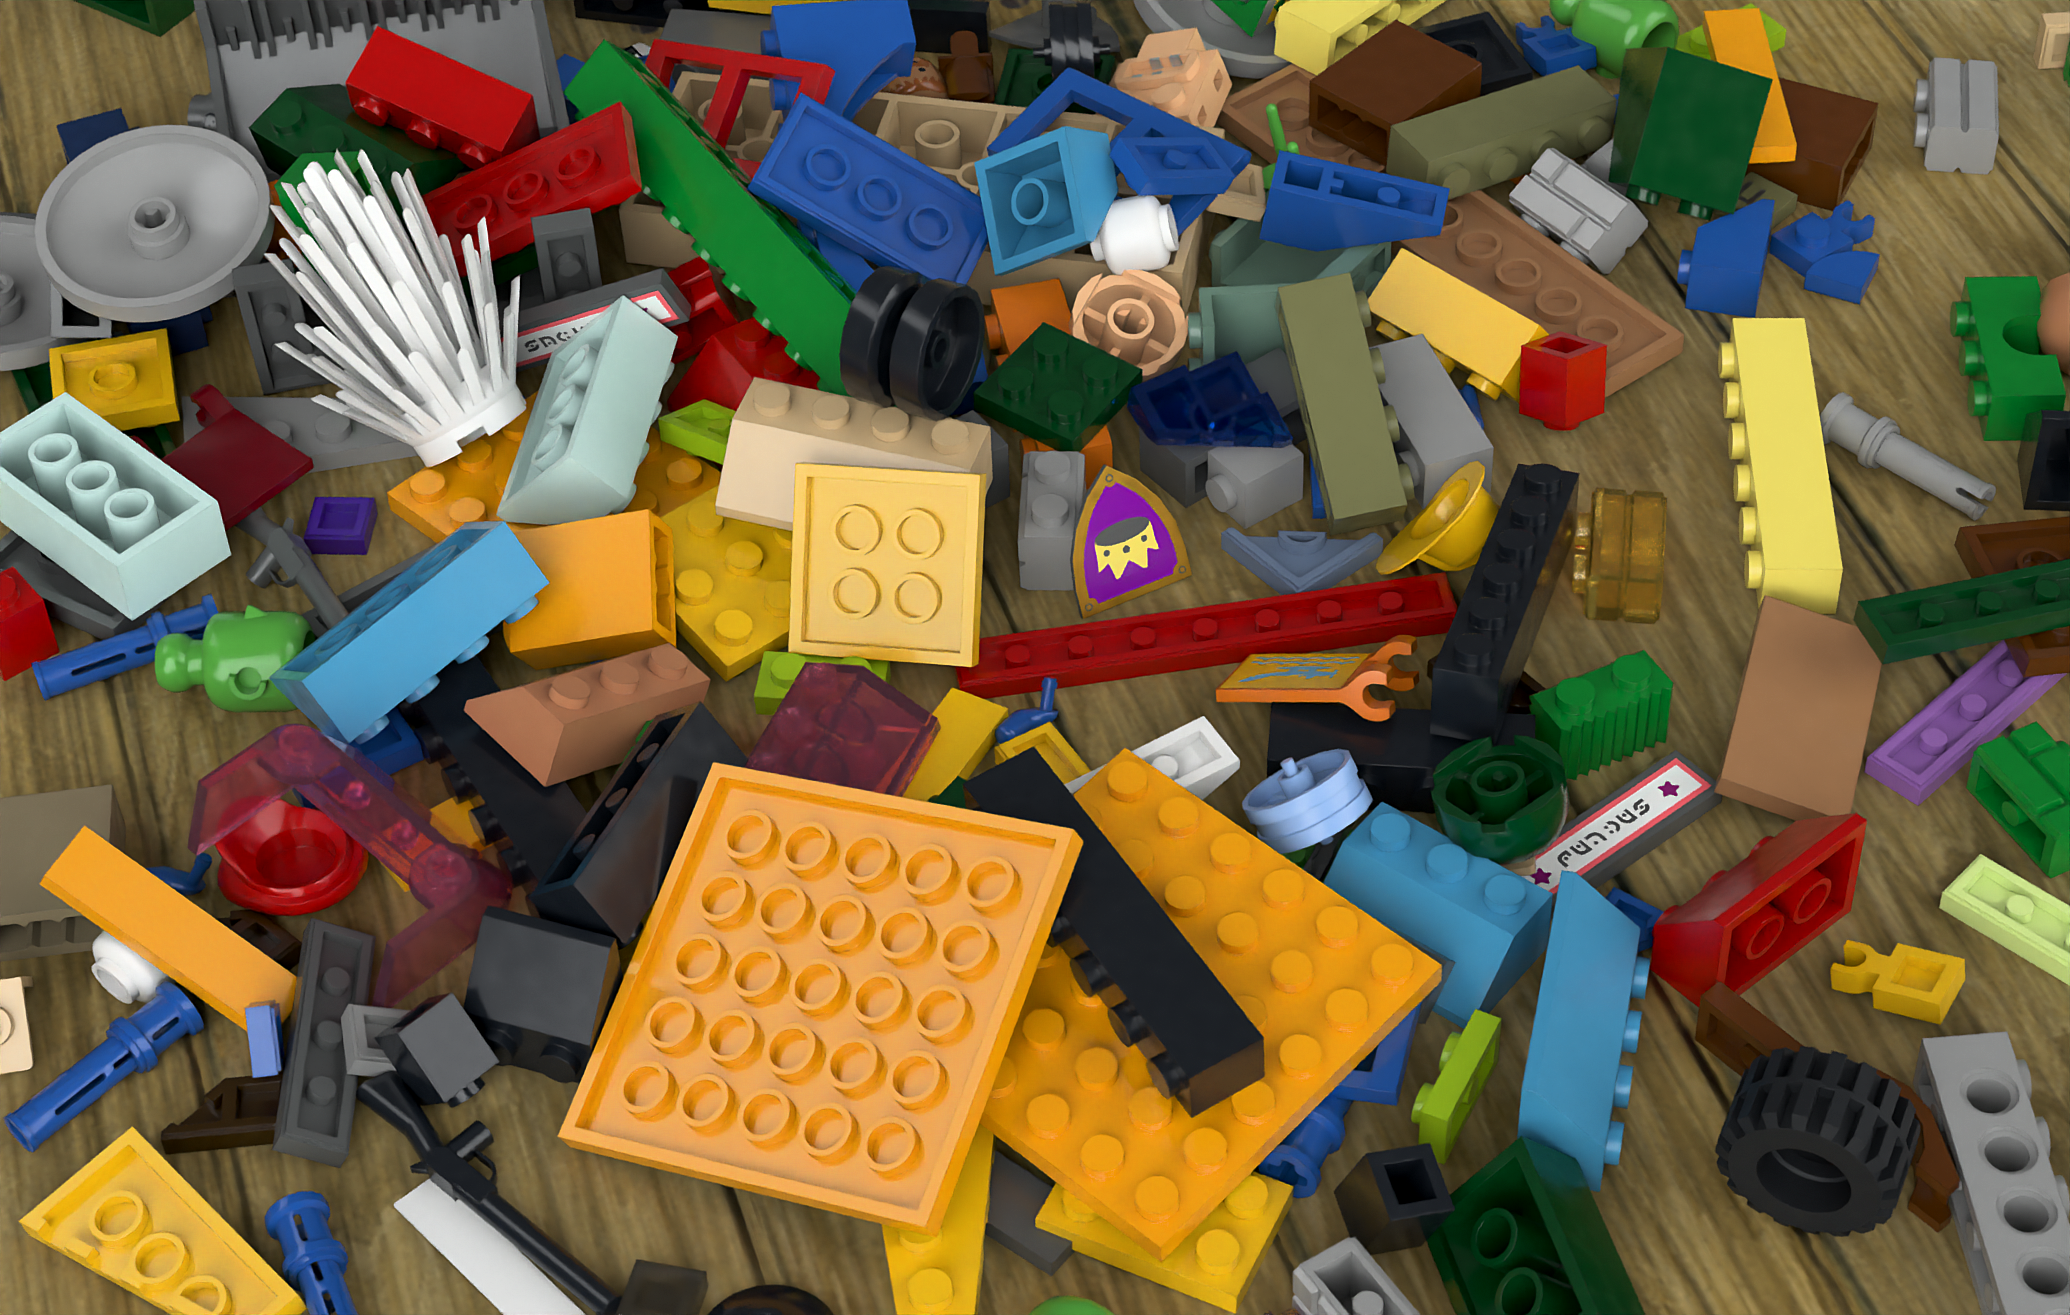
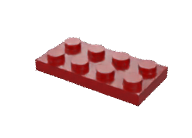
M620 101L421 196L438 238L441 234H445L449 239L459 277L462 278L468 275L461 243L467 234L471 235L474 250L478 251L479 258H481L477 224L484 216L492 262L507 254L516 253L534 242L531 217L590 208L592 215L611 205H618L626 201L630 196L641 192L642 184L632 117Z

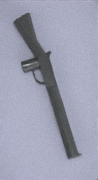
M259 507L234 525L266 545V548L246 572L247 578L255 585L265 589L272 579L275 583L285 588L298 584L328 629H331L349 615L312 560V552L302 538L293 533V519L287 517L282 527L270 520L262 507ZM281 568L289 577L286 581H282L277 574Z

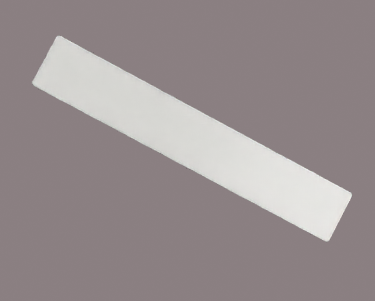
M430 1179L394 1203V1207L504 1315H585L511 1242L459 1199L453 1200Z

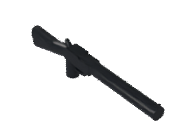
M397 1071L385 1072L359 1086L356 1091V1098L405 1135L420 1158V1162L410 1166L412 1173L429 1174L430 1180L453 1200L457 1201L459 1199L594 1311L596 1315L619 1314L624 1305L623 1296L498 1194L497 1187L495 1186L498 1179L496 1167L489 1158L481 1153L494 1143L491 1132L482 1122L475 1121L445 1145ZM476 1157L493 1172L490 1180L486 1179L468 1163Z

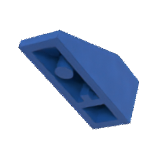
M1279 150L1259 239L1317 252L1437 236L1441 234L1450 188Z

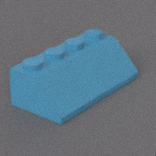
M505 521L465 522L272 674L269 679L280 692L332 741L350 743L355 739L358 744H362L377 735L388 725L390 720L385 714L405 699L409 704L413 703L433 690L440 682L436 673L455 659L458 664L463 663L484 649L489 643V639L485 634L501 621L505 620L507 624H511L529 613L539 602L534 595L550 582Z
M1561 870L1521 1090L1517 1139L1523 1136L1577 1159L1590 1191L1600 1192L1604 1164L1619 1166L1625 1123L1611 1120L1614 1107L1628 1109L1634 1066L1621 1065L1622 1052L1635 1054L1637 1052L1642 1012L1629 1010L1631 998L1645 1000L1651 958L1637 956L1641 929L1576 872Z

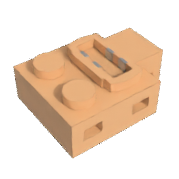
M1197 27L1147 35L1138 56L1126 59L1123 63L1118 64L1109 86L1192 125L1214 127L1232 87V82L1219 50H1206Z

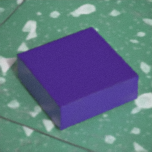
M315 497L304 535V542L312 554L367 555L378 515L375 498Z

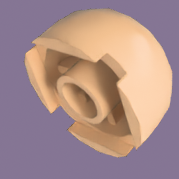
M1124 270L1121 275H1109L1102 278L1103 273L1092 277L1077 294L1069 320L1070 334L1143 369V386L1141 388L1161 380L1179 360L1188 334V315L1185 319L1184 311L1179 305L1181 297L1175 288L1157 275L1142 270Z

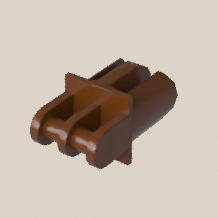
M958 31L954 33L950 38L951 55L938 56L939 72L947 85L949 100L994 104L996 92L992 52L979 53L977 36L973 32Z

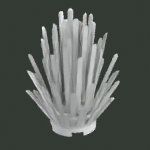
M336 149L334 161L340 171L333 169L327 176L318 162H310L303 172L306 182L300 183L297 187L299 195L292 184L281 182L282 187L319 246L302 228L296 227L281 206L270 205L272 212L320 276L292 242L286 238H281L279 244L301 272L293 274L276 254H263L339 339L323 326L312 329L306 323H296L295 329L345 370L343 371L322 355L316 356L313 353L305 355L286 342L274 345L343 389L337 392L336 396L345 401L348 406L322 394L311 398L312 401L413 446L425 466L431 467L462 453V446L474 441L485 433L491 436L527 408L525 406L527 403L516 385L520 275L511 281L510 305L504 309L502 350L496 288L493 281L485 216L477 224L481 258H479L478 251L474 250L470 234H467L461 241L480 335L479 338L473 325L449 239L445 234H441L438 238L410 170L406 169L403 180L400 174L394 171L391 183L404 210L402 217L424 266L366 153L360 149L357 160L371 185L370 191L373 196H366L342 155Z

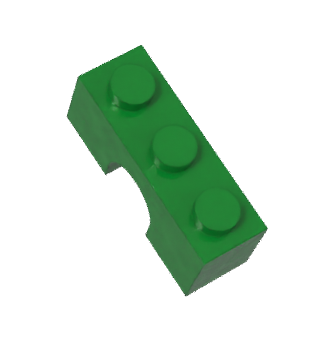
M2037 276L1965 277L1961 301H1953L1951 305V334L1953 337L1961 338L1959 371L1961 376H1969L1970 378L1967 396L1968 411L1971 417L1978 416L1984 441H2021L2026 414L2040 410L2063 411L2066 391L2057 355H2038L2040 345L2037 338V322L2041 316V291Z

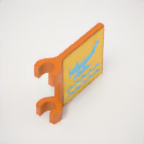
M1410 635L1395 636L1374 653L1250 654L1216 689V702H1340L1349 706L1364 719L1376 722L1389 719L1396 711L1395 700L1378 701L1374 699L1369 692V684H1383L1394 691L1413 689L1420 681L1419 671L1405 672L1399 670L1394 664L1393 657L1398 654L1412 655L1417 649V638Z

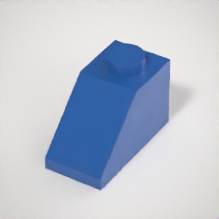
M1759 200L1734 211V214H1727L1698 227L1693 250L1682 249L1679 262L1677 284L1688 285L1685 309L1755 318L1769 248L1775 200Z

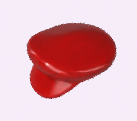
M240 790L228 795L219 803L211 817V839L222 857L217 873L218 887L229 902L245 909L278 916H298L318 912L346 898L356 889L367 870L369 853L366 841L360 831L342 817L316 809L298 807L258 790Z

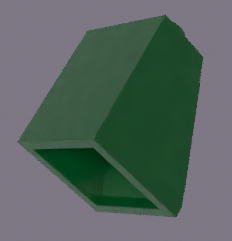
M1670 47L1626 49L1621 73L1608 182L1626 187L1625 197L1639 203L1658 206L1660 198L1679 203L1677 213L1690 218L1710 222L1713 213L1734 214L1773 79Z

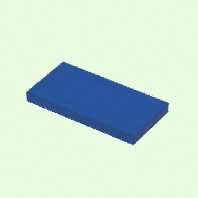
M803 93L799 94L746 189L879 267L892 265L920 273L929 281L942 278L966 285L989 241L980 196Z

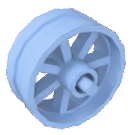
M1334 749L1317 753L1297 762H1294L1292 757L1283 760L1280 763L1283 769L1263 780L1252 789L1243 800L1242 806L1250 823L1254 824L1258 829V839L1278 853L1284 854L1303 849L1318 842H1321L1322 845L1331 843L1334 840L1332 835L1359 818L1368 809L1373 799L1364 780L1359 779L1357 775L1358 769L1349 750Z

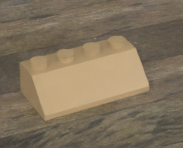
M754 377L732 418L715 509L716 515L793 531L795 463L800 462L987 473V493L993 480L990 426L952 418L931 421L909 415L895 406L884 408L848 396Z

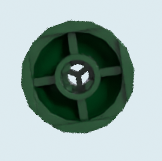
M1513 735L1515 745L1495 747L1492 745L1491 737L1476 739L1453 750L1436 766L1433 773L1435 787L1433 791L1431 790L1437 822L1443 835L1447 836L1453 844L1460 846L1466 852L1476 857L1488 858L1499 865L1524 862L1544 852L1557 840L1569 812V790L1562 757L1549 744L1529 736Z

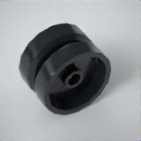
M892 265L877 268L858 290L851 303L843 327L839 359L841 380L847 394L859 401L884 408L896 405L897 408L909 415L931 421L948 418L959 407L973 383L981 359L985 323L984 308L978 292L969 285L942 278L929 281L918 272Z

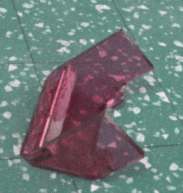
M302 724L279 726L198 781L187 848L196 856L295 788L407 883L412 895L429 910L386 942L372 1002L374 1007L392 1008L474 945L478 939L482 915L488 905L506 910L509 909L512 898V885L503 871L358 749L310 726Z

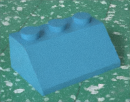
M1381 802L1342 842L1323 884L1364 912L1456 962L1432 1011L1465 1029L1475 1009L1489 1013L1548 947L1553 898L1551 892L1488 858L1476 857L1466 852L1460 846L1453 844L1447 836L1384 802Z

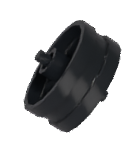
M1076 0V3L1063 4L1062 1L1049 2L1050 38H1043L1044 47H1033V59L1044 58L1045 66H1051L1052 83L1069 67L1094 78V64L1100 63V55H1111L1110 44H1099V36H1093L1090 0Z

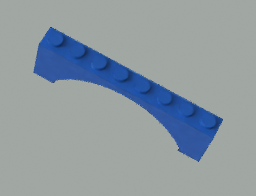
M850 0L772 6L770 27L768 30H761L760 46L761 55L826 64L835 70L824 106L852 122L856 114L869 100L895 78L911 76L916 38L907 0ZM770 78L769 94L772 110H781L783 121H785L792 108L800 83ZM779 123L778 132H779L781 126L783 125V123ZM797 219L796 227L858 292L863 282L874 270L865 262L862 256ZM983 351L973 383L962 403L951 415L966 414L974 410L973 392L988 378Z

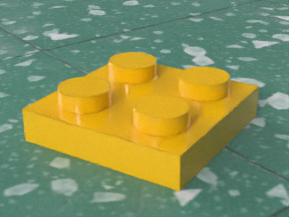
M166 328L113 337V339H101L49 348L53 399L66 392L119 431L142 427L149 428L164 423L180 421L172 351Z

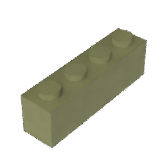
M1580 66L1571 67L1392 125L1386 172L1389 175L1450 188L1448 200L1531 173V167L1547 148L1553 147L1569 159L1599 150L1611 141L1617 99Z
M1350 272L1278 287L1275 309L1330 536L1402 521L1407 508V500L1414 499V487L1408 464H1397L1392 442L1400 440L1399 425L1393 405L1383 406L1378 385L1384 384L1386 381L1385 369L1379 348L1369 349L1364 327L1371 326V313L1365 291L1355 292Z

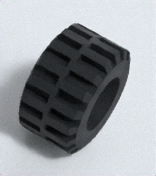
M1800 1046L1799 1052H1794L1784 1047L1773 1050L1770 1057L1760 1055L1752 1061L1749 1069H1745L1716 1143L1715 1153L1719 1155L1716 1162L1721 1174L1729 1178L1727 1185L1736 1195L1743 1196L1748 1200V1206L1758 1213L1768 1214L1774 1218L1773 1221L1786 1227L1792 1225L1801 1228L1803 1232L1819 1235L1820 1232H1827L1834 1237L1849 1236L1851 1230L1861 1234L1874 1230L1876 1223L1884 1224L1891 1217L1893 1209L1897 1206L1920 1134V1121L1914 1118L1916 1109L1910 1099L1899 1096L1901 1088L1893 1080L1880 1077L1876 1074L1877 1069L1865 1062L1859 1064L1847 1059L1848 1055L1833 1050L1829 1054L1820 1052L1816 1047Z

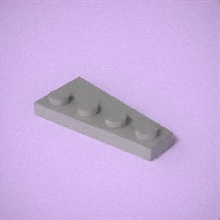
M182 396L184 443L205 429L198 423L195 415L201 408L193 403L189 396ZM225 397L234 408L312 458L314 468L307 473L418 456L413 446L318 404L308 397ZM331 398L337 402H340L348 406L346 402L341 400L340 398Z

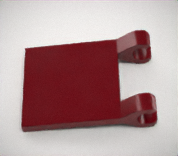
M205 384L189 395L191 401L201 408L195 415L198 423L205 429L161 459V461L218 501L225 532L314 468L312 458L234 408L222 393L211 384ZM135 435L129 437L133 441L138 443L140 446L145 448L147 451L152 453L154 456H156V454L148 447V445L139 437Z

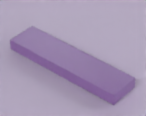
M2002 640L1867 757L1864 772L1919 806L1973 757V752L1976 751L1979 745L1993 740L2067 673L2023 677L2005 641Z

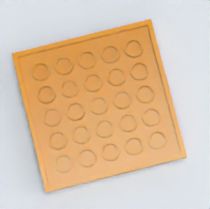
M1124 748L1073 796L1264 1037L1265 1077L1191 1118L1175 1096L1166 1099L1158 1091L1149 1075L1146 1065L1147 1059L1136 1045L1126 1047L1120 1041L1109 1021L1108 1008L1097 994L1089 997L1083 992L1072 973L1070 958L1062 947L1058 945L1052 948L1046 943L979 1123L1162 1263L1441 982L1442 965L1136 754Z
M713 762L558 1134V1138L571 1148L937 1237L1084 841L1071 828Z

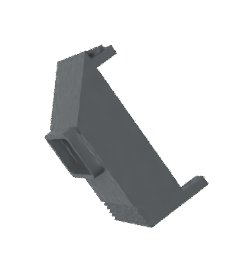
M194 0L195 12L206 51L217 133L225 135L243 146L259 163L268 183L279 180L282 176L268 169L249 127L286 88L341 84L346 87L345 82L377 26L532 94L540 139L570 125L543 0ZM466 165L460 173L473 171L474 169ZM590 208L531 217L539 267L520 275L519 311L602 286ZM262 258L259 264L232 268L234 288L263 395L332 383L274 344L286 342L305 355L312 353L316 356L322 355L344 371L345 369L299 333L295 329V324L306 323L312 329L323 326L337 339L339 338L269 260ZM291 259L281 260L293 274L301 272L298 267L294 268ZM516 277L495 286L498 318L504 316V309L510 305L511 281ZM471 297L466 299L473 325H477L473 299Z

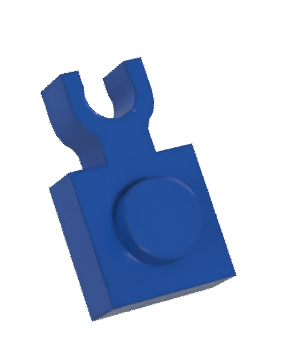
M1548 15L1541 17L1540 28L1527 27L1523 22L1515 24L1516 43L1523 48L1525 61L1542 77L1575 66H1580L1583 70L1597 67L1596 47L1574 37L1571 27L1557 31L1554 20Z
M1847 200L1834 208L1833 215L1825 220L1811 212L1772 234L1769 253L1805 277L1808 269L1818 260L1835 253L1852 251L1853 244H1859L1872 237L1875 218L1867 215L1859 221H1851L1854 204Z

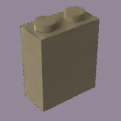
M112 784L0 798V962L91 951L93 942L104 931L39 883L84 825L125 854L126 826Z

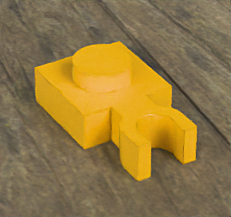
M1847 940L1843 946L1845 965L1833 963L1830 968L1832 989L1851 994L1872 992L1874 1009L1939 1025L1943 1022L1966 979L1965 959L1897 943L1892 954L1887 956L1878 954L1869 945Z

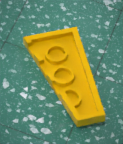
M980 1123L978 1124L937 1237L881 1224L896 1315H978L984 1261L983 1245L990 1206L992 1164H994L997 1141L996 1135Z
M133 1127L128 1129L19 1220V1223L31 1237L171 1315H300L307 1309L299 1295Z

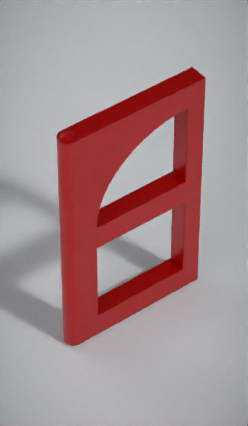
M661 39L653 40L645 65L668 90L675 63L722 71L703 127L724 150L751 75L800 83L793 105L800 93L824 105L835 74V70L826 64ZM733 158L747 175L753 179L761 162Z

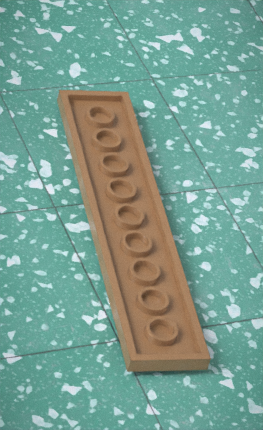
M1291 64L1227 97L1216 121L1219 126L1273 164L1277 162V156L1266 113V106L1273 103L1278 110L1286 144L1288 145L1291 141L1296 142L1300 155L1388 174L1386 166L1309 126V83L1317 75L1295 64ZM1481 190L1447 201L1440 235L1391 242V253L1397 256L1401 248L1406 249L1539 324L1549 335L1562 331L1606 344L1605 398L1681 354L1683 351V333Z

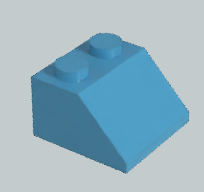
M1063 126L974 162L995 275L1004 276L1094 242L1119 190L1114 163L1109 156L1111 148L1108 133Z

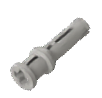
M1845 392L1834 396L1820 415L1824 444L1834 442L1857 455V462L1863 467L1876 469L1883 466L1967 514L1974 521L1982 517L1989 508L1969 497L1967 493L1969 492L1980 499L1985 498L1992 502L1996 493L1995 485L1984 482L1917 443L1900 435V428L1895 420L1887 416L1878 419L1856 407L1854 399Z

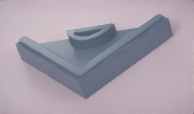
M1230 527L1221 533V549L1280 595L1333 587L1378 558L1383 553V538L1373 532L1360 540L1327 539V532L1278 530V537L1244 536L1235 528Z

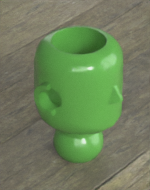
M1665 0L1549 1L1550 12L1558 23L1570 26L1574 37L1596 47L1597 67H1595V70L1599 76L1613 79L1621 77L1626 49L1670 47L1675 49L1679 36L1678 17L1671 5Z
M247 605L246 611H222L213 615L208 620L203 639L194 640L187 634L178 632L168 634L158 640L154 662L156 679L159 686L173 693L187 691L194 685H204L210 701L218 708L228 712L294 711L298 708L276 688L269 677L315 641V635L311 624L296 612L285 610L263 611L253 605Z

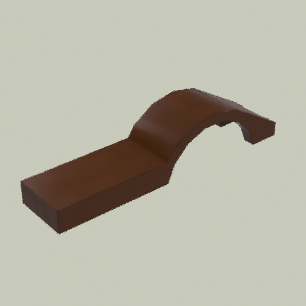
M1721 981L1701 995L1695 1040L1741 1077L1745 1069H1749L1752 1061L1760 1055L1770 1057L1773 1050L1784 1047L1794 1052H1799L1800 1046H1803ZM1877 1070L1876 1074L1880 1077L1893 1080L1901 1088L1899 1096L1910 1099L1916 1109L1914 1118L1920 1121V1134L1911 1161L1915 1188L1909 1200L1908 1210L1939 1233L1950 1224L1952 1213L1949 1209L1948 1201L1950 1195L1958 1189L1960 1178L1929 1107L1908 1085Z

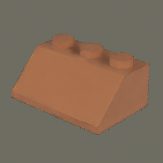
M667 643L467 700L464 711L544 787L622 763L630 748L636 745L635 740L646 721H651L657 715L700 701L703 703L711 679L689 661L683 652Z

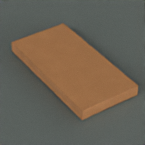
M1767 595L1764 596L1758 609L1714 789L1715 793L1795 821L1851 814L1882 663L1857 626Z

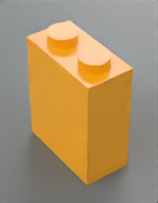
M645 509L513 532L550 582L534 595L539 602L529 613L511 624H507L505 620L503 621L504 639L510 653L533 669L541 670L609 659L667 643L677 648L672 528L652 511Z

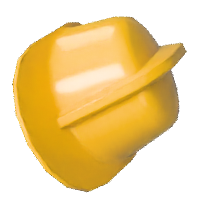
M1479 461L1469 462L1458 469L1441 486L1426 508L1385 547L1375 567L1380 575L1391 574L1404 568L1416 559L1443 571H1460L1478 562L1500 509V506L1482 487L1485 467Z

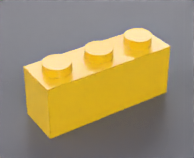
M1404 248L1400 249L1368 299L1370 313L1380 321L1375 329L1380 335L1392 342L1423 334L1448 375L1457 367L1470 375L1466 384L1471 385L1477 392L1493 401H1496L1502 393L1519 403L1521 345L1549 335L1539 324Z

